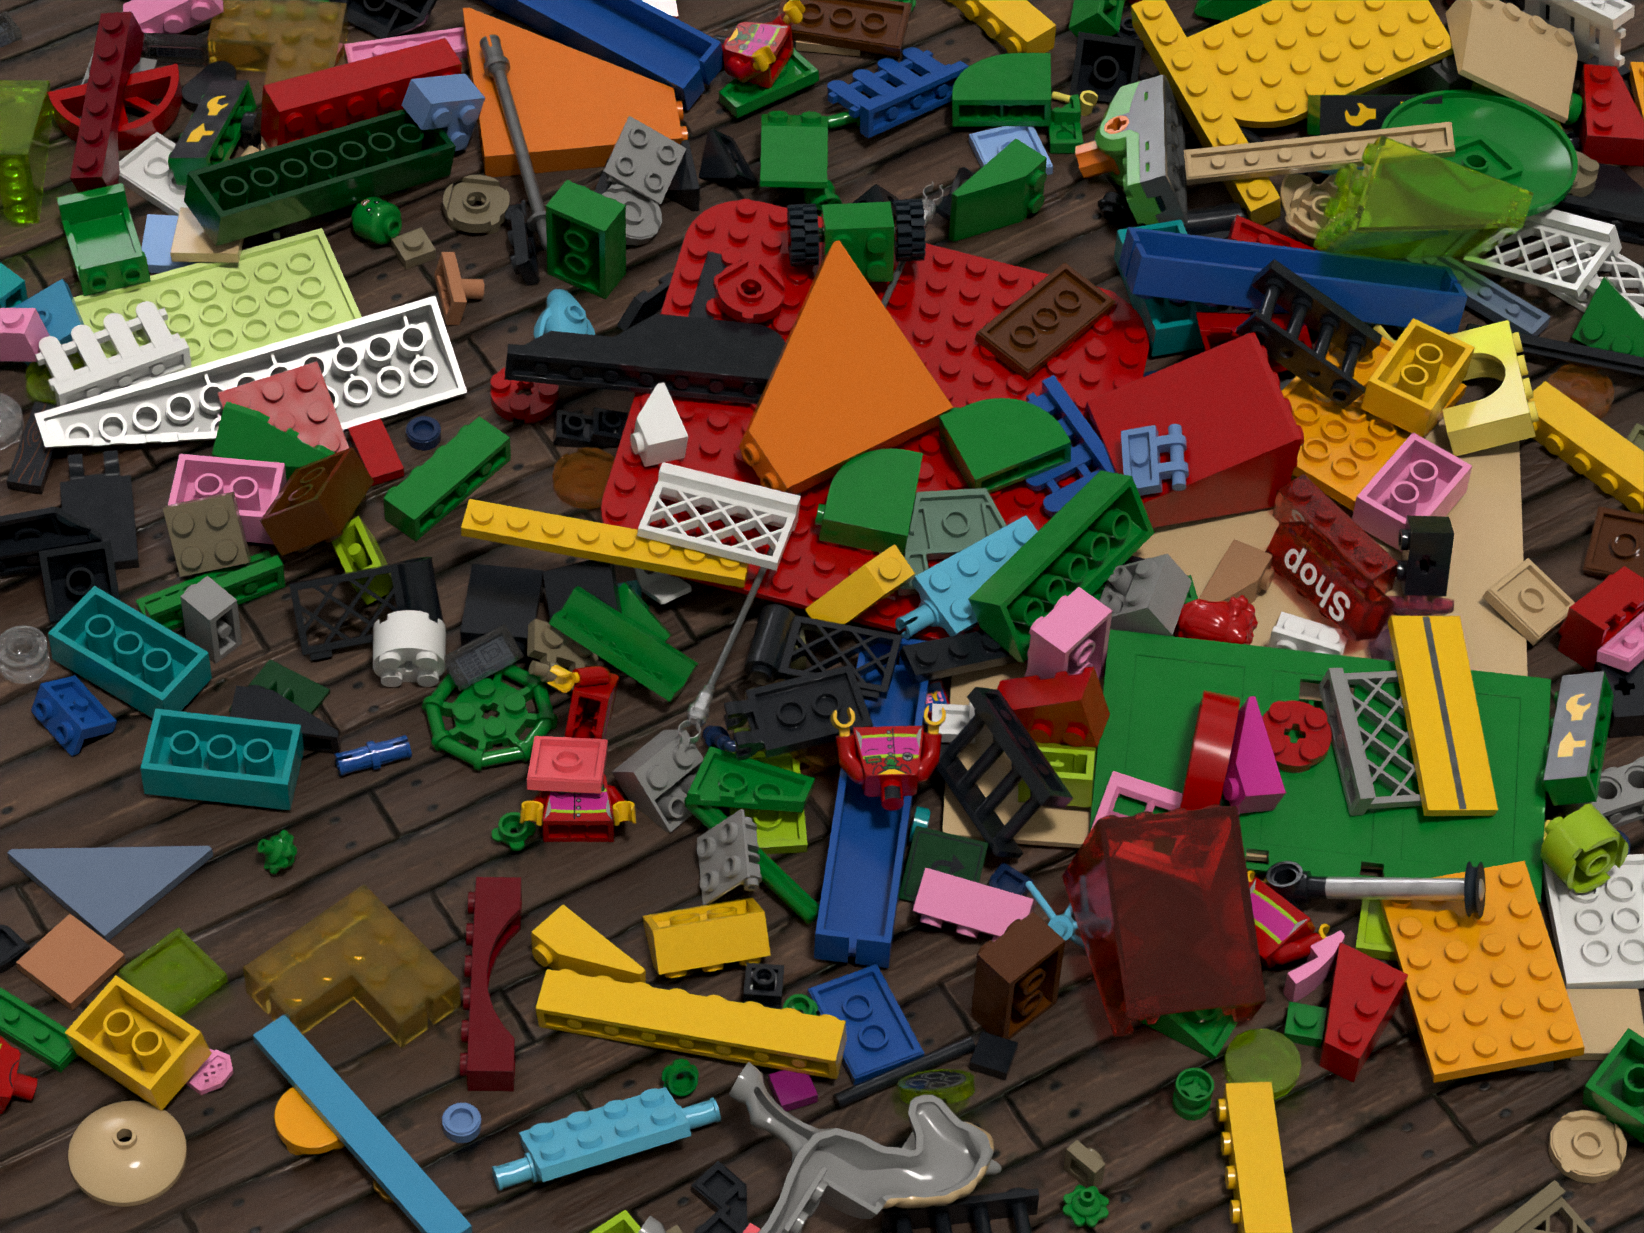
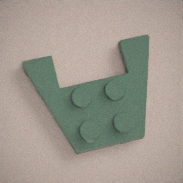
M986 488L917 492L903 557L916 576L929 569L927 560L947 559L1007 525ZM912 580L897 590L898 596L919 595L911 583Z

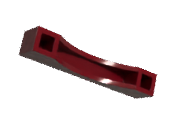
M132 12L100 14L70 179L78 193L118 184L120 174L118 129L121 100L129 74L134 66L140 62L144 41V33Z
M476 877L475 892H468V914H474V923H467L466 946H473L472 955H465V978H471V987L463 988V1010L470 1011L469 1020H462L461 1042L468 1043V1052L460 1053V1076H467L468 1091L514 1092L515 1038L503 1026L493 1009L488 989L490 976L497 958L507 943L521 930L522 882L521 877Z

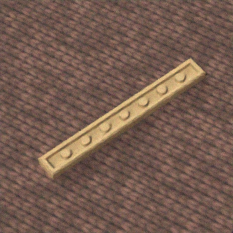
M1452 122L1184 150L1187 185L1455 157Z

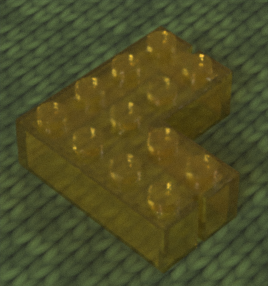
M223 0L224 12L214 16L211 20L207 38L210 64L216 61H225L231 63L236 70L267 72L264 85L340 66L343 62L344 44H346L349 31L346 3L310 0Z
M365 884L243 967L246 992L267 1014L271 1012L273 1021L285 1014L302 1035L354 999L402 1048L428 1030L426 1000H428L429 1020L434 1025L461 1006L460 981Z

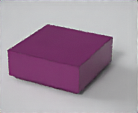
M782 1070L768 1075V1083L776 1102L785 1111L818 1102V1094L809 1074Z

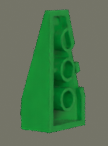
M226 402L212 451V457L285 463L286 481H288L295 469L335 454V452L322 445L312 447L298 438L299 433L291 428L284 432L267 423L270 417L231 402Z

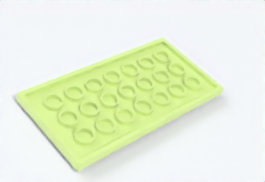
M322 228L242 250L239 263L198 262L150 276V282L88 296L80 295L73 297L84 325L89 326L93 333L104 330L103 320L108 314H121L125 321L137 318L136 307L141 302H152L158 310L165 308L168 320L164 322L171 335L178 333L180 338H184L187 342L192 367L362 317ZM143 329L132 332L139 347L150 343ZM110 340L99 344L106 358L118 355Z

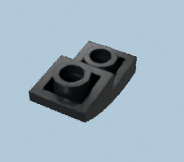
M594 407L591 415L557 410L554 417L553 445L576 448L617 446L620 444L628 413Z
M746 963L743 1003L753 1001L762 1004L764 1007L781 1010L784 965Z

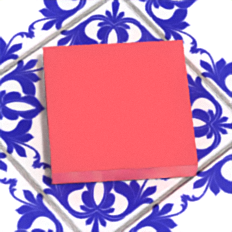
M534 736L527 775V790L601 794L608 753V740Z

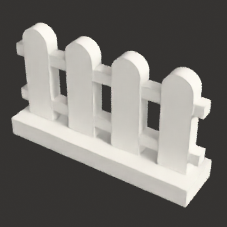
M1525 0V10L1523 12L1531 16H1539L1546 23L1558 29L1564 28L1573 35L1579 61L1586 62L1595 55L1599 57V65L1616 66L1619 69V67L1625 64V57L1620 55L1621 39L1626 36V29L1622 28L1621 25L1634 17V5L1624 0ZM1546 4L1550 6L1549 20L1546 19ZM1571 16L1575 18L1574 32L1570 31ZM1596 28L1600 30L1599 44L1595 43Z
M145 301L139 303L136 307L137 318L125 321L121 314H108L103 320L104 330L93 333L87 325L75 326L71 331V342L61 345L55 337L47 336L39 341L40 353L35 354V359L39 366L46 364L52 376L48 383L51 390L55 391L57 407L192 368L187 342L184 338H180L178 333L171 335L164 322L168 320L165 308L158 310L154 303ZM143 329L150 343L139 347L132 332ZM110 340L118 355L106 358L99 344ZM78 352L85 367L74 370L67 356Z

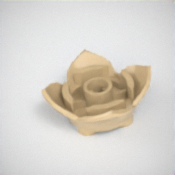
M1357 171L1340 172L1330 175L1319 185L1303 174L1284 175L1280 196L1286 213L1285 222L1288 224L1289 232L1298 237L1302 242L1314 246L1318 251L1330 252L1334 249V246L1341 245L1349 240L1350 237L1368 227L1370 217L1368 213L1361 212L1364 201V187Z

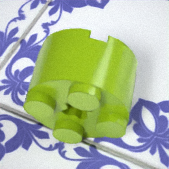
M1586 804L1565 818L1556 817L1548 823L1545 828V832L1548 835L1542 844L1540 857L1570 890L1573 888L1576 893H1586L1608 881L1611 877L1607 872L1614 865L1618 868L1622 866L1627 857L1629 846L1622 835L1592 804Z

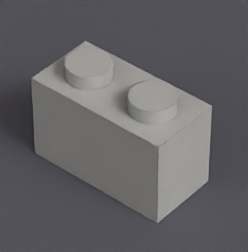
M206 576L197 584L189 586L184 594L180 596L186 639L209 652V659L216 664L242 644L237 600L209 576Z

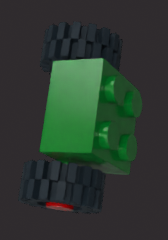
M922 199L894 200L893 208H891V202L822 205V227H818L816 204L788 205L787 243L791 267L819 265V242H822L821 260H823L833 242L838 240L868 283L893 281L894 253L897 262L925 260L926 231Z

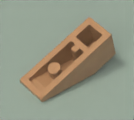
M1234 539L1199 599L1212 602H1228L1231 597L1238 598L1244 595L1250 604L1255 602L1262 589L1267 591L1274 578L1275 571L1270 569L1273 555Z

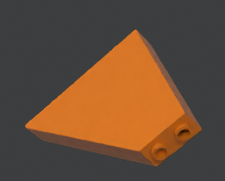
M463 8V29L470 78L485 97L477 119L486 176L521 175L494 78L487 76L484 71L485 59L479 42L486 36L491 47L492 42L489 35L499 36L504 57L510 62V70L506 76L535 173L604 167L629 116L678 144L688 140L687 127L680 126V121L684 120L682 101H676L674 88L472 8Z
M839 240L833 242L822 260L739 445L744 461L752 466L760 478L762 487L795 495L834 477L844 464L863 453L893 448L938 426L939 416L953 409L943 391Z

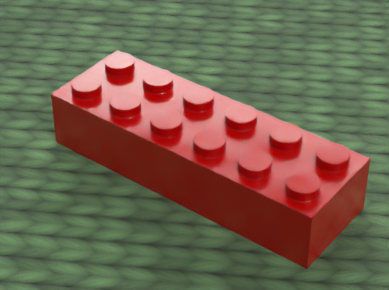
M446 38L263 85L261 135L268 147L272 148L404 109L401 105L411 79L461 74L462 63Z

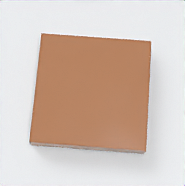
M69 914L16 962L17 970L72 1011L123 965L126 960L125 954L73 915Z

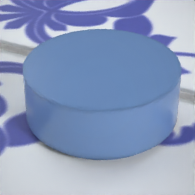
M456 1103L448 1107L442 1116V1127L445 1136L456 1143H467L474 1140L481 1131V1115L478 1109L468 1103Z

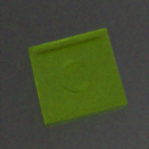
M179 927L119 970L122 980L178 1017L228 982L227 974Z

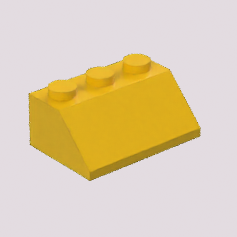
M753 897L642 916L653 966L659 975L664 974L666 978L682 977L687 975V970L702 968L704 972L723 969L725 963L739 961V965L760 963L761 957L771 956L765 911Z

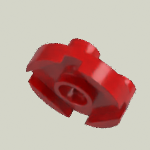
M749 261L736 262L726 267L719 276L715 291V299L719 307L728 316L736 319L737 322L756 324L775 317L782 309L785 297V286L781 276L773 268L760 263L759 267L748 266ZM744 289L750 292L756 290L757 293L753 296L744 293Z
M505 367L491 377V404L495 412L505 420L513 422V418L524 419V423H536L550 416L557 406L559 388L556 384L504 380ZM520 390L531 391V395L527 396L524 393L519 395L517 393Z
M1301 701L1274 702L1262 718L1278 769L1291 773L1310 770V766L1323 761L1329 751L1332 733L1327 721V714L1321 708ZM1291 730H1296L1304 738H1299L1297 743L1290 742V736L1284 734Z

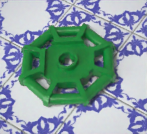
M508 663L485 675H494L493 680L481 678L475 681L474 684L470 683L462 688L449 668V673L433 693L424 698L422 709L427 714L432 734L431 745L437 751L443 750L473 765L474 770L482 771L483 767L518 760L524 763L529 761L534 736H546L550 730L557 727L558 717L553 712L548 694V684L542 682L540 677L531 675L512 663ZM504 676L525 686V688L517 690L503 683ZM458 686L462 693L454 703L444 702L455 687ZM535 698L539 713H528L526 702ZM486 711H495L498 715L497 718L494 716H490L488 719L483 718ZM442 716L452 717L455 727L449 731L445 730ZM527 727L533 728L524 741L518 739ZM462 740L476 747L477 749L475 751L458 741ZM502 743L503 747L509 746V748L487 752V750L493 749L495 744Z

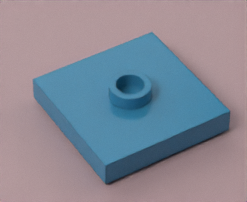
M63 279L13 307L36 308L49 335L57 338L61 345L72 341L71 331L75 326L84 325L70 288ZM24 362V363H25L28 367H31L32 365L36 364L37 362Z

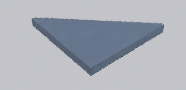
M209 846L11 849L7 854L8 859L74 917L108 942L212 858L213 850Z

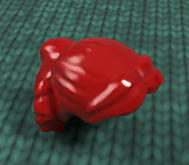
M1244 595L1238 598L1231 597L1228 602L1195 599L1183 605L1173 633L1174 637L1250 645L1253 642V630L1257 628L1258 621L1256 620L1254 606L1249 603V600Z

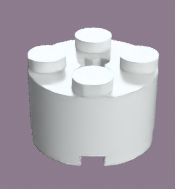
M402 610L387 614V620L381 624L380 619L374 623L373 670L381 677V684L387 687H398L403 682H417L421 686L431 687L439 683V676L444 673L446 667V627L442 620L438 618V623L429 620V613Z

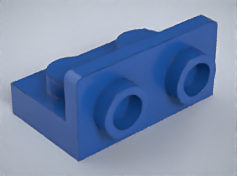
M75 675L41 683L31 708L33 715L71 756L79 754L84 739L111 733L114 731L117 720Z

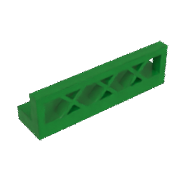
M266 550L251 556L249 563L217 569L136 600V607L140 613L164 627L174 630L184 626L180 596L184 594L189 586L197 584L206 576H209L232 595L239 605L286 587L284 566L278 555L272 557L269 551Z
M579 586L573 589L562 610L555 613L548 623L669 702L682 693L699 664Z

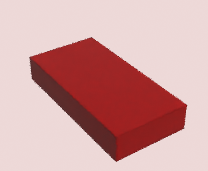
M381 418L348 428V436L374 481L371 486L404 476V467Z

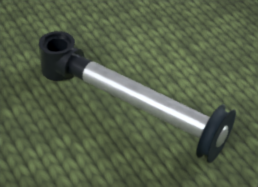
M1292 861L1278 862L1272 865L1266 873L1268 886L1299 910L1303 909L1306 904H1310L1312 899L1465 901L1467 916L1470 918L1471 914L1475 912L1481 918L1485 906V872L1481 861L1477 867H1473L1470 861L1467 863L1465 878L1312 876L1310 871H1303L1299 864Z

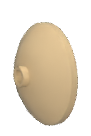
M141 1101L116 1102L90 1114L74 1132L68 1150L70 1171L78 1187L98 1202L120 1207L141 1205L163 1195L181 1176L187 1158L186 1139L177 1120L164 1109L160 1111L150 1103ZM124 1137H130V1138H131V1139H130L129 1141H127V1142H121V1141H119L121 1138H124Z

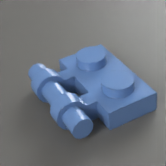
M1171 424L1168 427V435L1164 436L1158 435L1156 425L1121 431L1123 473L1133 477L1140 496L1163 492L1162 480L1165 479L1172 480V489L1175 491L1186 489V478L1189 476V468L1187 462H1184V452L1187 450L1186 437L1182 435L1181 425ZM1160 453H1170V462L1160 463Z

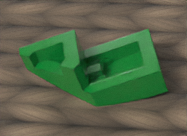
M1079 94L1072 95L1069 103L1064 107H1055L1051 110V126H1047L1050 154L1075 153V146L1083 144Z

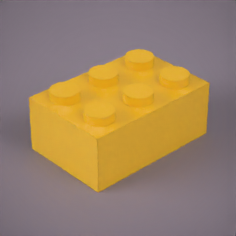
M1413 318L1368 380L1361 409L1408 432H1414L1423 438L1466 377L1475 347Z
M116 975L65 1031L77 1055L160 1111L167 1106L212 1054L199 1030Z

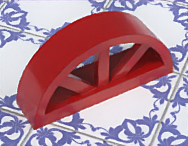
M178 64L129 74L121 100L118 151L138 147L154 133L163 134L173 123L182 101V87ZM88 83L47 92L51 112L57 125L75 142H77L81 119L77 116H82ZM163 98V100L158 106L148 102L150 100ZM129 105L147 115L129 123L124 106Z
M1203 690L1177 823L1212 831L1214 829L1234 739L1240 705L1239 697Z

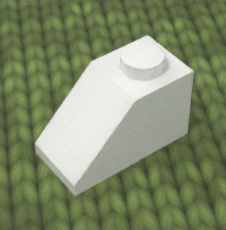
M664 382L656 385L636 418L634 433L630 435L632 450L635 454L640 455L645 467L685 458L688 434Z

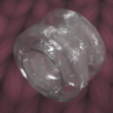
M21 625L12 627L0 635V672L6 679L15 683H30L45 675L50 666V656L46 637L40 630L32 626Z

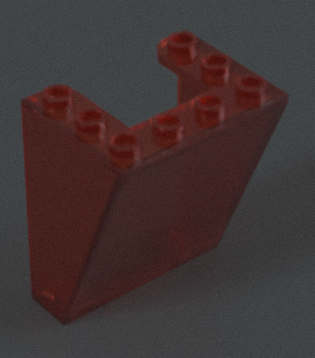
M1213 804L1196 810L1177 808L1167 813L1158 814L1145 811L1129 817L1118 818L1116 815H1108L1097 820L1063 873L1062 878L1113 1036L1131 1035L1133 1033L1131 1025L1133 1020L1138 1019V1021H1142L1146 1018L1149 1025L1155 1024L1161 1015L1222 1008L1224 1015L1232 1014L1234 1022L1252 1020L1265 1003L1266 996L1240 820L1236 805L1221 807L1218 804Z

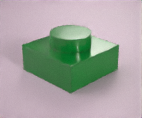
M1289 1001L1283 1041L1321 1048L1327 1008Z

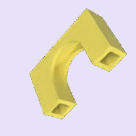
M1509 320L1450 334V336L1475 347L1467 375L1463 381L1479 377H1491L1503 381L1502 385L1486 398L1442 409L1453 455L1460 456L1536 437L1533 423L1538 422L1539 417L1535 401L1528 402L1527 400L1534 398L1530 379H1523L1522 377L1529 375L1524 354L1517 355V353L1523 352L1519 332L1512 333Z

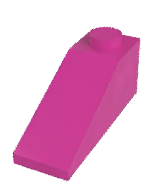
M1256 696L1248 697L1238 711L1223 787L1224 797L1229 801L1233 814L1273 811L1286 794Z

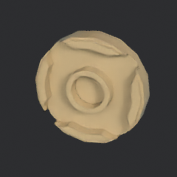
M1588 1110L1569 1112L1561 1117V1120L1551 1130L1548 1152L1553 1164L1560 1172L1577 1182L1593 1184L1607 1181L1618 1173L1626 1157L1627 1141L1622 1129L1616 1123L1613 1125L1610 1121L1606 1120L1607 1116L1599 1112Z

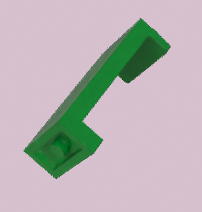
M123 183L57 197L61 223L83 296L151 281L146 255L142 251L128 208Z

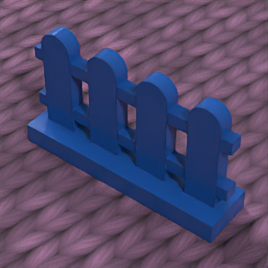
M910 47L903 50L902 61L899 63L890 58L879 60L878 72L876 73L866 69L854 71L853 83L849 85L841 80L829 82L827 85L828 101L832 104L838 102L847 108L851 117H860V133L870 138L951 102L954 83L961 72L969 66L962 61L952 65H943L933 58V53L929 50L923 52L918 48ZM911 69L921 74L922 76H918L917 74L912 72ZM887 80L890 81L891 83H893V84L896 85L897 87H896V88L893 87L892 85H890V84L887 83L886 81H887ZM863 91V92H865L866 94H868L869 96H871L872 98L869 99L868 97H866L865 95H863V94L860 93V92Z
M1054 375L1042 381V395L1037 397L1033 392L1026 396L1028 403L1034 404L1050 415H1053L1075 445V447L1071 445V462L1025 479L1028 489L1040 491L1047 488L1050 494L1043 501V510L1050 517H1053L1100 470L1115 473L1104 444ZM1087 466H1090V468L1093 470L1092 473L1087 468ZM1076 472L1080 475V479L1061 489L1056 483Z

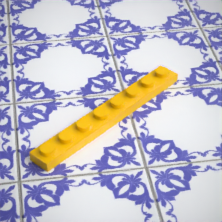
M473 499L468 501L461 526V536L741 588L745 586L750 565L637 536L638 530Z

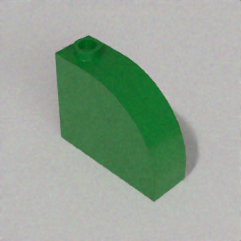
M1051 53L1000 54L982 59L967 67L957 77L953 86V127L1051 126Z
M1010 398L986 399L961 408H953L948 413L939 416L940 437L969 489L986 488L990 494L1071 462V441L1063 427L1048 412L1026 401Z
M879 449L863 453L844 464L831 482L826 505H818L815 525L821 526L819 540L879 553L884 552L895 544L903 555L923 453L904 449Z

